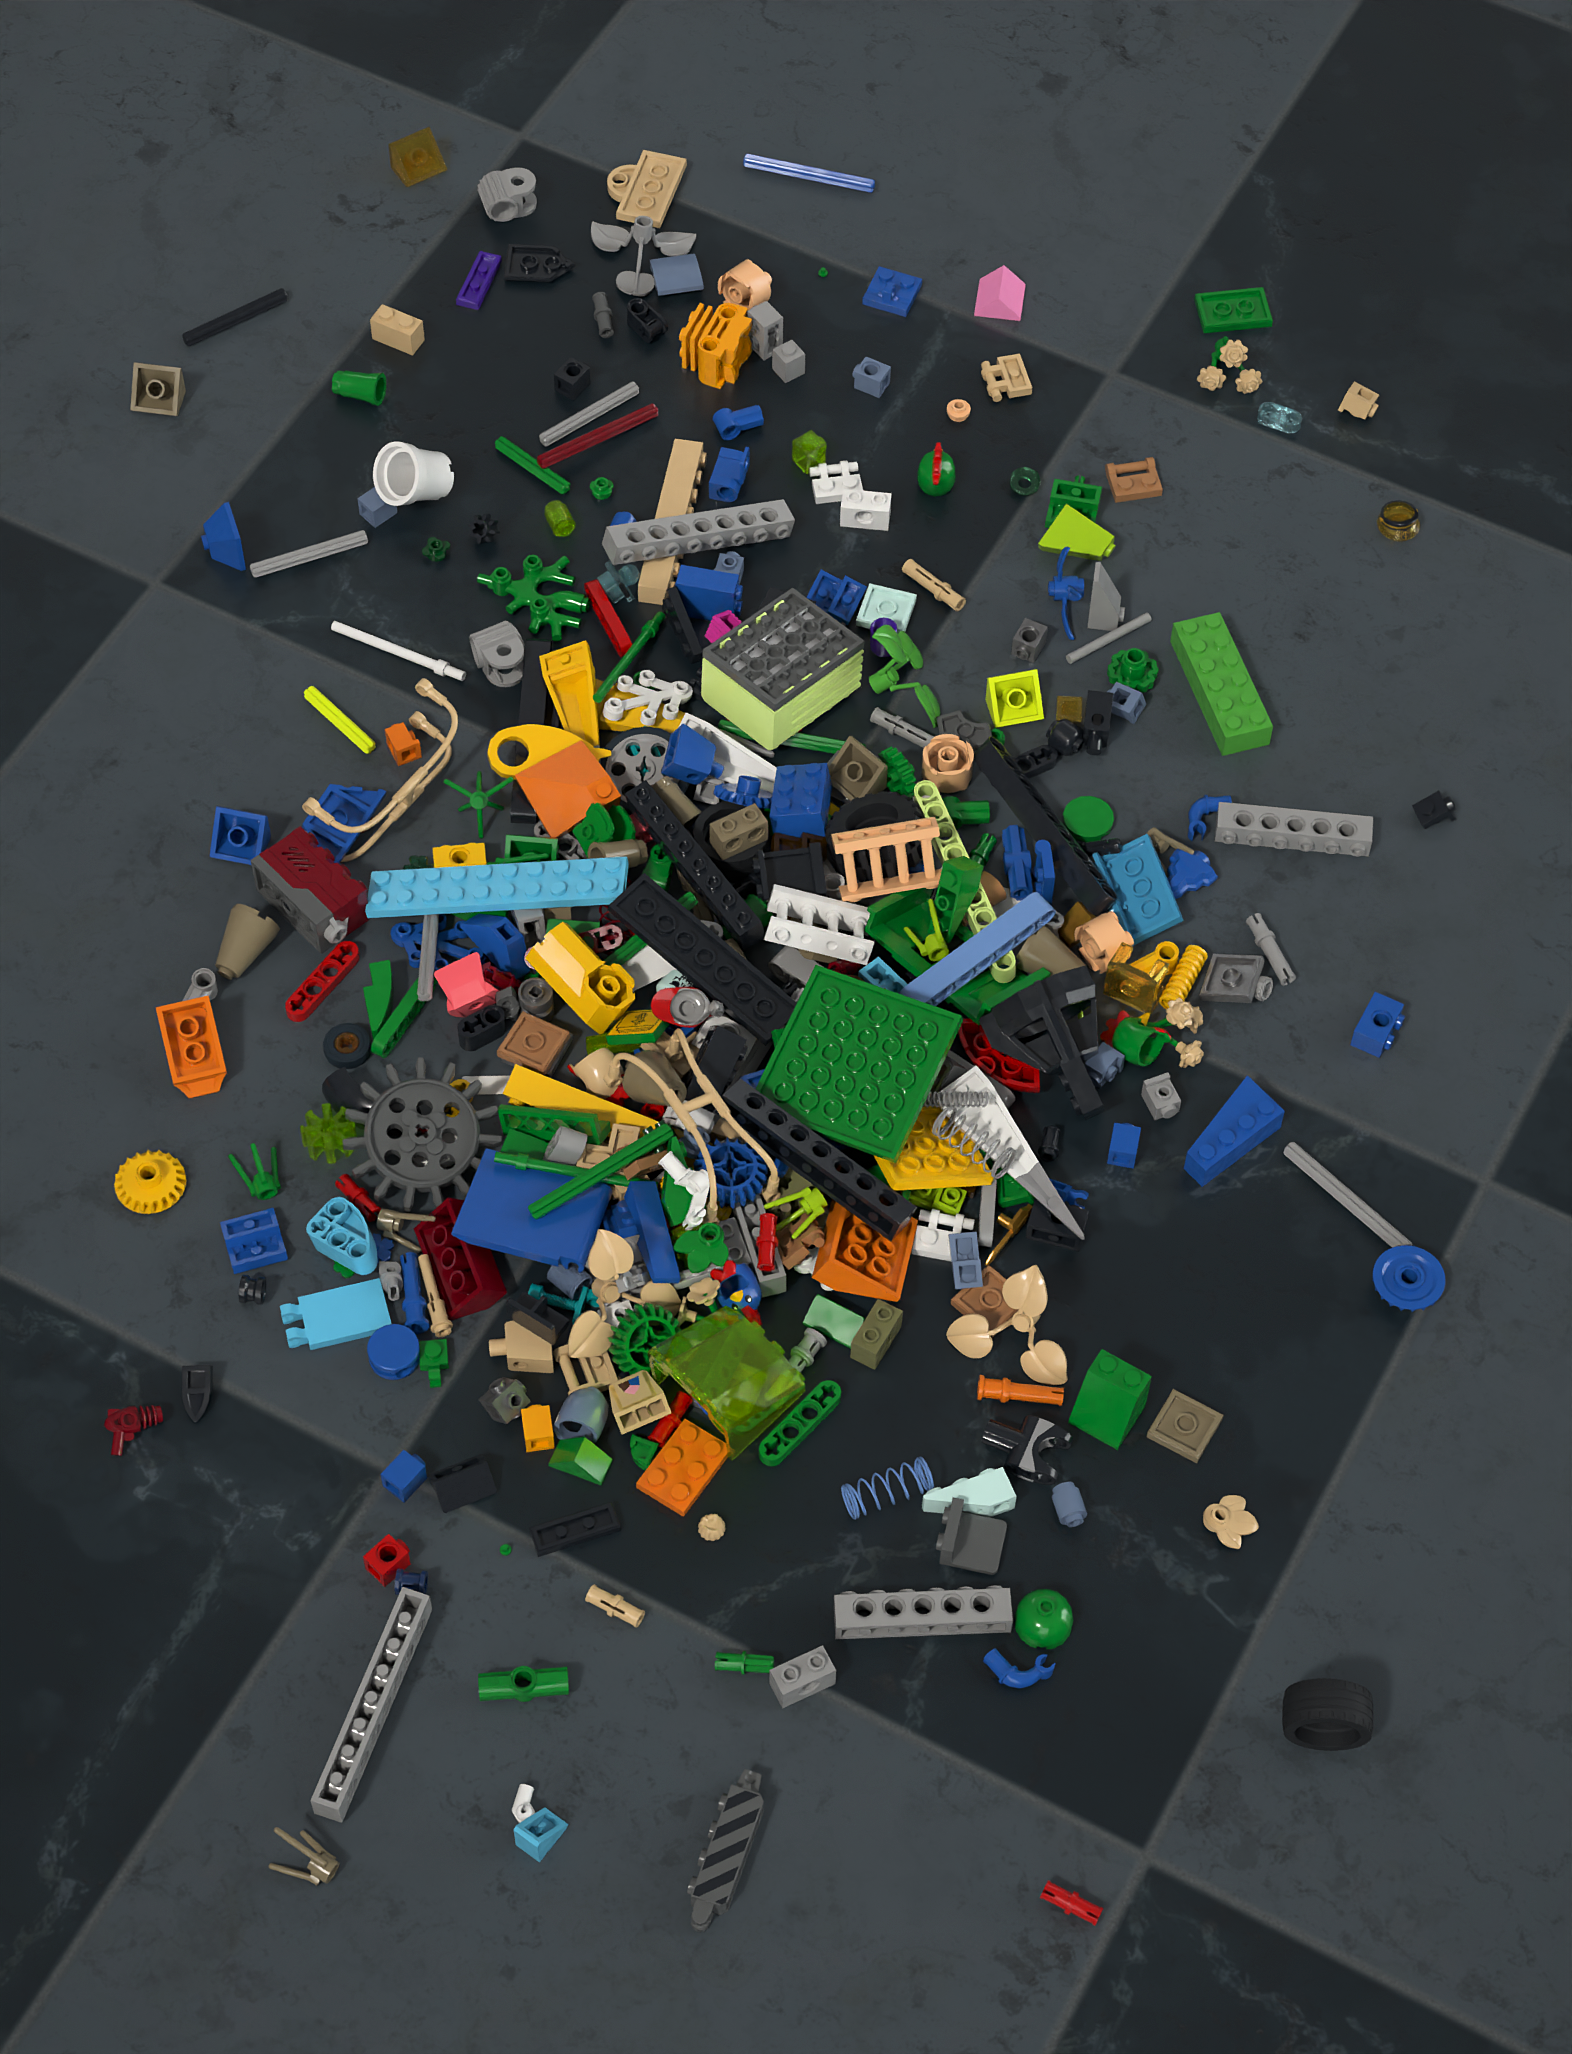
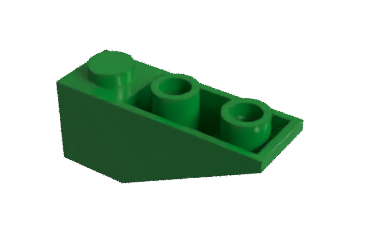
M965 856L943 862L934 905L939 926L946 943L951 942L974 899L984 867ZM932 917L928 929L929 934L935 933Z
M676 1136L672 1137L668 1141L667 1153L672 1151L688 1169L684 1159L687 1157L686 1148L682 1141L678 1142ZM664 1170L661 1204L669 1227L672 1228L683 1224L693 1195L686 1190V1187L675 1185V1180Z

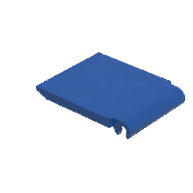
M486 1148L451 1235L469 1244L558 1267L559 1263H561L565 1269H568L570 1262L576 1263L579 1267L578 1271L581 1273L584 1270L596 1238L597 1230L601 1225L613 1193L611 1187L599 1182L535 1220L531 1216L528 1206L575 1177L528 1168L526 1171L518 1170L512 1165L494 1162L496 1151Z

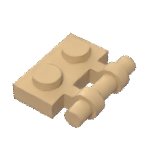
M1020 354L997 357V365L991 366L989 361L981 363V374L983 379L987 381V391L992 396L994 402L1002 400L1001 392L1007 391L1009 398L1032 394V385ZM1001 376L1002 380L996 381L995 377Z

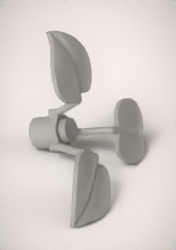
M648 216L636 217L634 226H631L630 233L618 226L603 225L594 221L591 224L592 240L601 250L616 252L621 246L626 247L632 236L639 244L636 273L624 271L618 274L616 278L617 287L624 293L633 294L634 296L648 295L652 292L655 285L651 274L640 273L643 244H647L652 238L655 247H660V251L664 255L673 257L686 255L696 240V234L661 232L655 235L653 220Z

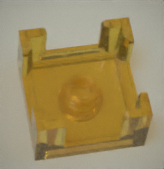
M1122 942L1107 966L1103 994L1143 1013L1148 1012L1151 1016L1165 989V986L1161 985L1160 988L1159 986L1168 973L1170 964L1158 959L1150 972L1145 973L1125 963L1133 951V947Z

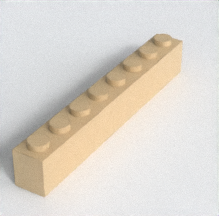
M682 439L674 440L655 519L694 513L692 503H697L698 489L696 487L701 485L703 471L700 470L701 467L706 466L707 453L703 452V442ZM684 554L644 560L638 583V602L663 605L662 600L665 597L666 590L675 587L676 582H673L674 577L678 576L680 570L678 560L683 559Z

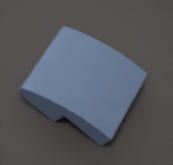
M695 254L650 260V269L654 277L658 296L704 289Z

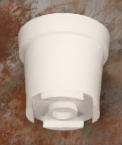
M403 442L388 443L380 450L374 463L373 481L375 489L384 502L393 506L409 505L415 501L439 500V498L448 495L453 486L454 472L450 471L449 466L451 461L441 452L418 449L412 444Z

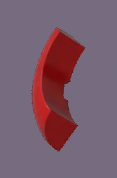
M963 1019L958 1035L967 1056L974 1066H977L982 1072L1009 1089L1028 1093H1040L1039 1070L1009 1056L1004 1057L998 1051L992 1049L982 1026H978L971 1019Z

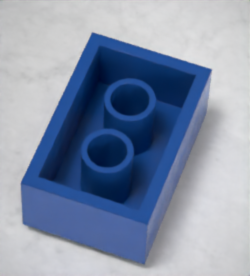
M827 763L777 766L770 809L773 834L776 832L799 838L802 832L825 836L832 792V783Z

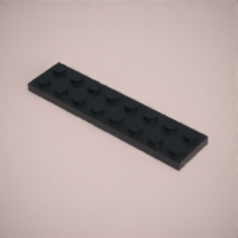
M645 873L608 905L607 911L711 1000L721 1002L724 1006V1011L765 1046L773 1039L771 1031L786 1027L797 1002Z

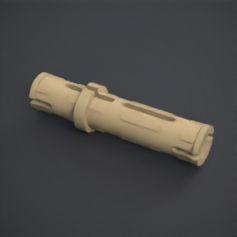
M909 559L904 563L902 572L933 593L935 599L944 601L957 612L964 607L966 603L965 598L952 590L950 584L941 582L914 562L913 559Z

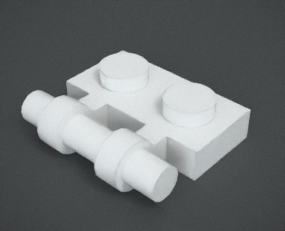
M846 460L840 461L839 464L826 465V463H820L816 467H809L810 477H820V479H812V489L816 504L842 501L843 489L863 491L860 474L850 475L849 473L858 471L857 462L848 463ZM841 473V476L828 477V475Z
M936 1209L931 1211L920 1210L919 1220L929 1222L928 1227L917 1225L912 1254L951 1261L948 1234L961 1233L962 1228L973 1230L975 1220L964 1218L963 1214L956 1213V1216L940 1213V1210ZM938 1224L953 1226V1232L937 1229Z

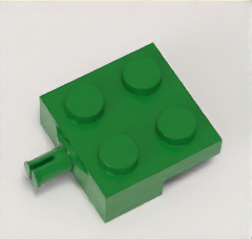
M1080 475L1075 477V482L1054 478L1045 528H1049L1066 504L1095 523L1102 487L1084 484L1085 478L1081 476L1079 483Z

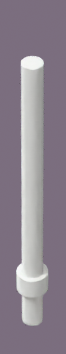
M334 621L332 623L331 630L430 668L438 675L443 677L448 675L460 681H463L466 677L465 671L450 666L449 662L441 659L438 661L340 622Z

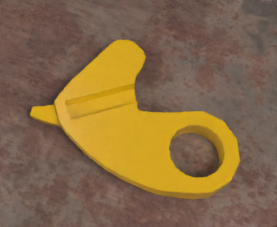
M526 724L499 731L490 740L487 757L491 769L503 778L513 777L515 780L514 775L581 740L598 762L599 759L610 757L611 751L594 748L590 743L575 734L559 728ZM507 741H518L527 748L529 756L522 765L516 767L508 766L502 763L497 755L499 747Z

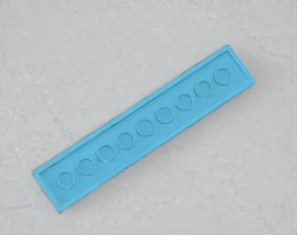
M627 857L372 871L365 913L367 918L609 905L626 890L629 862Z

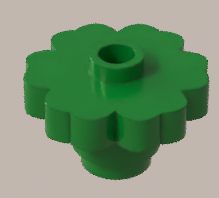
M1131 648L1127 651L1120 650L1112 656L1111 664L1108 665L1107 675L1111 684L1118 682L1145 693L1148 689L1153 688L1154 681L1158 677L1157 661L1148 659V653L1138 648Z

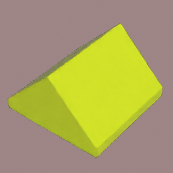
M1037 669L987 678L985 700L995 728L1044 719Z

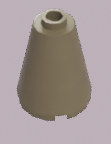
M243 904L233 906L215 964L216 968L219 969L217 973L229 980L232 977L239 978L278 935L280 931L278 924L268 916L264 920L258 915L260 911Z
M1043 926L1039 931L1028 937L1016 956L1020 960V962L1016 961V969L1031 974L1044 967L1052 976L1086 965L1046 926Z
M643 1050L633 1055L653 1069L669 1089H673L681 1102L685 1100L687 1095L686 1086L666 1056L650 1050ZM627 1061L624 1076L622 1075V1085L627 1095L640 1103L671 1107L663 1095L664 1092L656 1082L637 1065Z

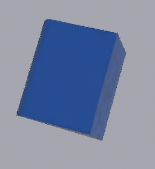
M216 806L209 857L251 865V860L267 849L271 839L267 815Z

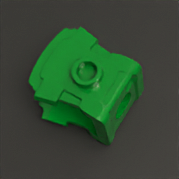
M592 803L582 823H579L572 832L588 859V848L591 843L614 842L627 839L635 840L636 830L629 814L622 806L612 804L607 812L601 803Z

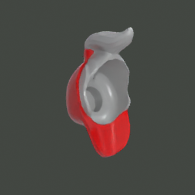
M693 987L661 989L653 996L651 1001V1010L655 1017L680 1027H696L710 1016L721 1017L724 1014V1006L721 1002L716 1000L710 1002L701 990Z

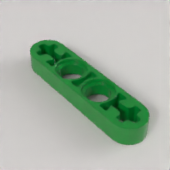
M435 977L433 983V992L437 984V979ZM418 978L374 1038L371 1046L372 1053L386 1058L427 1001H420L418 999Z
M826 1380L818 1384L761 1442L759 1458L763 1464L772 1467L779 1465L838 1406L841 1400V1388L836 1382ZM824 1391L826 1393H830L832 1391L833 1398L828 1396L823 1400ZM806 1408H813L817 1411L818 1415L814 1419H806L802 1416V1411ZM787 1427H794L798 1430L799 1434L795 1438H787L783 1435V1431ZM779 1440L781 1444L777 1447V1455L772 1453L768 1456L767 1448L773 1450L778 1445Z

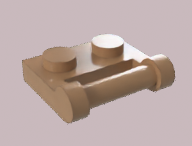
M1153 457L1145 458L1144 461L1118 465L1108 463L1105 465L1106 476L1115 503L1162 496L1163 488ZM1146 470L1147 472L1143 474L1129 475L1123 477H1117L1116 475Z

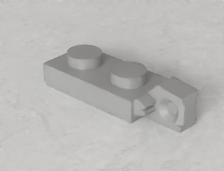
M646 1265L626 1273H618L619 1278L615 1281L619 1290L618 1293H622L645 1285L652 1279Z

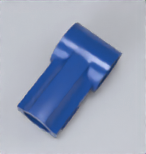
M754 405L733 412L729 408H722L713 415V422L722 439L732 440L743 430L764 425V418L760 406Z

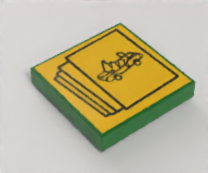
M651 1009L626 1011L606 1035L608 1045L656 1043L670 1023L655 1017Z

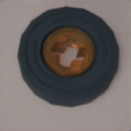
M339 1024L331 1028L325 1035L323 1041L324 1055L329 1063L337 1068H356L369 1058L371 1052L370 1037L365 1029L357 1024ZM343 1044H346V1045H351V1044H352V1048H350V1049H349L348 1047H344V1048H343L342 1045H343Z

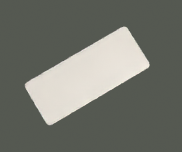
M510 1075L463 1076L462 1079L470 1083L476 1080L482 1083V1088L477 1095L503 1094Z

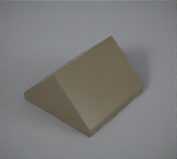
M134 362L130 410L178 416L186 392L182 368Z
M849 736L828 769L832 785L851 801L856 797H865V794H878V792L883 791L887 786L888 766L857 739Z

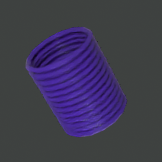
M878 618L870 626L871 651L877 656L889 657L891 655L879 641L872 638V636L883 625H890L897 633V624L890 618Z

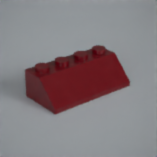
M448 1197L428 1215L434 1216L436 1220L433 1222L421 1221L414 1228L423 1254L429 1255L440 1299L445 1302L448 1319L455 1320L489 1309L507 1291L491 1250L466 1243L451 1235L464 1200Z

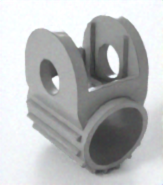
M525 168L492 171L479 180L480 183L477 185L478 192L490 219L505 222L513 218L527 216L536 209L537 199L533 193L536 187V178L531 171ZM520 179L524 181V183L522 185L516 186L514 185V180Z
M503 621L470 635V644L478 669L482 668L487 679L492 684L499 687H511L522 681L524 642L517 629L510 622ZM499 669H513L509 674H501L498 671Z

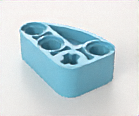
M335 1197L329 1200L309 1221L306 1227L315 1249L357 1274L367 1275L373 1272L378 1263L377 1248L364 1217L351 1202L343 1197Z

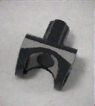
M1028 1415L1025 1416L1019 1430L990 1419L985 1428L981 1443L1009 1453L1004 1463V1468L1009 1473L1027 1481L1052 1485L1055 1484L1059 1476L1058 1472L1048 1466V1463L1043 1461L1039 1454L1043 1450L1050 1448L1069 1449L1073 1443V1437L1066 1430L1047 1420Z

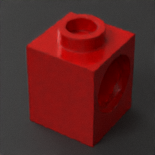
M388 1534L363 1556L365 1569L386 1587L395 1579L398 1568L405 1570L411 1565L409 1558L410 1550L401 1539L395 1540ZM388 1555L396 1557L394 1560L390 1562H385L382 1560L384 1557Z

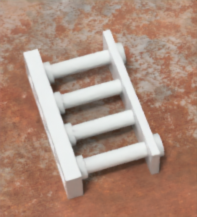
M774 884L767 905V911L777 913V917L771 916L764 940L867 965L874 946V941L864 939V935H869L864 931L870 913L867 911L868 907ZM787 916L801 919L802 923L787 920ZM813 923L826 925L828 930L815 927ZM838 929L853 932V936L839 933Z

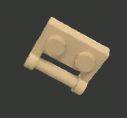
M568 1344L558 1347L553 1351L556 1362L560 1363L568 1384V1395L575 1390L590 1386L603 1392L609 1390L611 1383L618 1381L607 1351L596 1357L578 1358L587 1383L583 1385L579 1384L570 1361Z

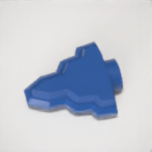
M1176 849L1169 859L1171 864L1167 868V880L1175 899L1180 898L1187 891H1197L1202 886L1209 887L1218 878L1210 866L1209 858L1201 851L1196 850L1191 855L1181 849Z

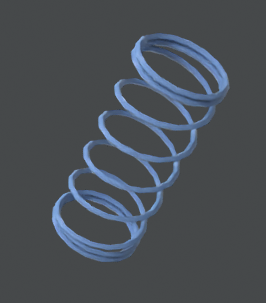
M921 1456L917 1457L914 1462V1470L909 1464L903 1462L900 1467V1476L894 1469L888 1468L886 1482L881 1475L874 1473L872 1476V1487L865 1479L860 1478L857 1483L858 1493L850 1484H843L841 1487L842 1496L850 1516L854 1520L860 1517L855 1495L861 1505L863 1514L867 1515L861 1498L860 1481H863L868 1486L878 1510H881L874 1485V1477L876 1475L884 1483L891 1502L895 1505L889 1485L888 1475L890 1470L899 1479L905 1496L909 1500V1493L903 1479V1465H906L913 1473L921 1494H924L923 1487L927 1492L933 1489L934 1481L925 1459ZM922 1467H923L924 1472H925V1474H926L927 1480H926V1478H925V1476H924Z

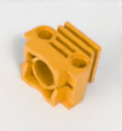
M699 303L696 310L690 313L687 326L683 327L680 331L679 340L682 347L679 356L682 357V368L687 369L690 363L691 371L695 372L698 367L699 380L711 387L721 389L725 381L734 384L739 376L741 365L748 360L752 352V342L750 336H748L752 328V319L745 317L748 308L733 303H723L716 309L713 315L712 306L708 305L704 312V304Z

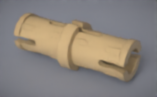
M595 1584L591 1586L585 1598L586 1602H590L607 1611L608 1616L612 1618L616 1616L634 1627L640 1625L645 1615L644 1610L624 1601V1597L619 1594L614 1596Z

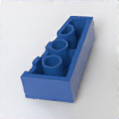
M1247 1075L1188 1150L1184 1170L1203 1187L1280 1129L1285 1111Z

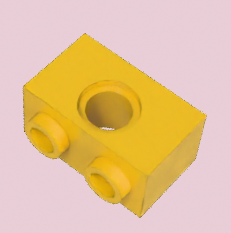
M468 843L464 845L433 847L434 868L486 865L484 843Z

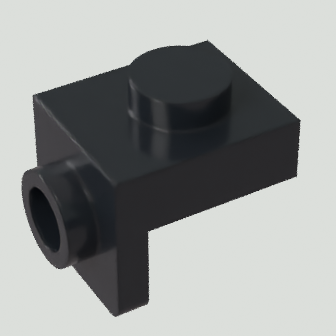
M1439 790L1412 805L1424 829L1446 817L1452 822L1457 819L1453 812L1456 810L1454 802L1450 796L1445 798Z

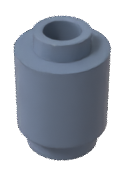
M1073 1482L1058 1484L1052 1489V1500L1060 1523L1068 1527L1082 1524L1084 1522L1083 1519L1087 1516V1511L1079 1488L1075 1487Z

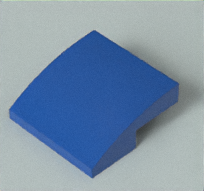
M821 569L806 598L816 601V605L838 622H844L848 625L867 586L846 575L841 580Z
M274 1208L220 1222L234 1274L288 1260Z

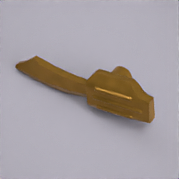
M1028 1204L1025 1207H1021L1013 1219L1003 1213L999 1215L996 1222L1009 1231L991 1252L984 1264L985 1266H988L1009 1239L1013 1238L1020 1231L1031 1214L1032 1205Z

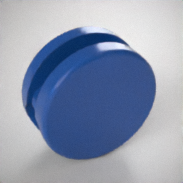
M389 1324L380 1327L371 1335L368 1341L367 1353L370 1366L382 1378L389 1380L405 1378L412 1374L420 1363L419 1340L416 1334L404 1325Z

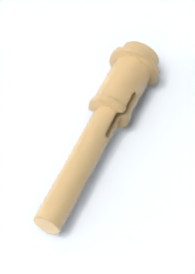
M423 1254L418 1257L429 1299L427 1309L432 1321L431 1331L437 1337H445L452 1332L453 1323L448 1319L444 1300L440 1299L429 1255Z

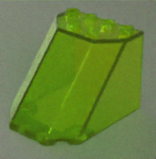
M724 1306L652 1347L647 1353L653 1380L659 1385L671 1375L707 1411L711 1422L725 1436L728 1458L733 1461L805 1392V1378L785 1358L783 1348L776 1341L773 1340L770 1343L763 1336L765 1331L757 1322L753 1321L750 1323L736 1309L733 1310L728 1306Z

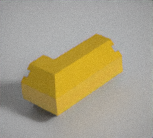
M562 922L544 936L545 939L541 944L537 942L525 959L589 1027L602 1036L613 1028L635 1000V993L633 994L634 979L620 964L606 965L605 961L599 958L568 923Z

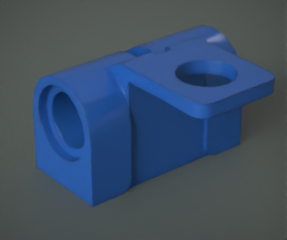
M721 447L709 481V499L724 502H733L737 499L750 465L749 447H745L744 452Z

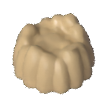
M718 1514L705 1515L698 1524V1533L707 1541L719 1540L726 1530L725 1522Z

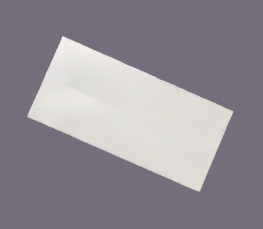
M648 945L621 965L634 979L635 986L633 991L666 976L672 970H676Z

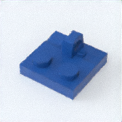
M879 266L863 296V305L906 317L922 286V279Z

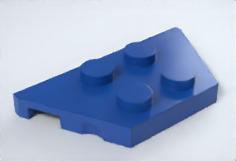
M329 784L318 802L321 808L335 817L337 822L355 827L363 825L370 820L385 798L386 791L383 789L368 791L362 790V787L352 786L347 788L342 785ZM308 815L302 824V828L307 833L311 832L318 841L317 846L323 849L328 848L335 858L333 862H338L339 864L361 833L340 831L331 825L328 826L315 815Z

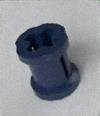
M403 1568L397 1569L394 1586L395 1595H399L402 1587L426 1594L428 1571L423 1570L421 1573L404 1572Z

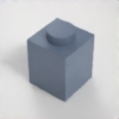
M375 487L357 498L359 514L374 528L397 514V506L384 502L378 495Z

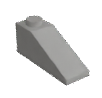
M1096 562L1087 628L1112 631L1118 627V622H1123L1125 607H1120L1121 596L1101 562Z

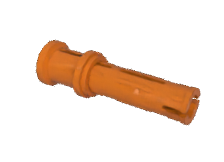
M979 1375L977 1400L990 1398L999 1399L1001 1403H1005L1011 1399L1062 1406L1064 1388L1013 1383L1006 1377L999 1380Z

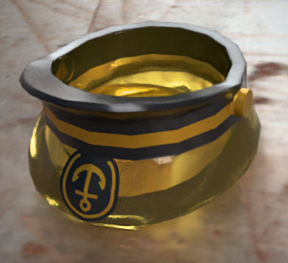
M1396 500L1386 503L1382 507L1377 519L1379 531L1385 537L1397 542L1412 539L1420 529L1418 510L1406 501Z

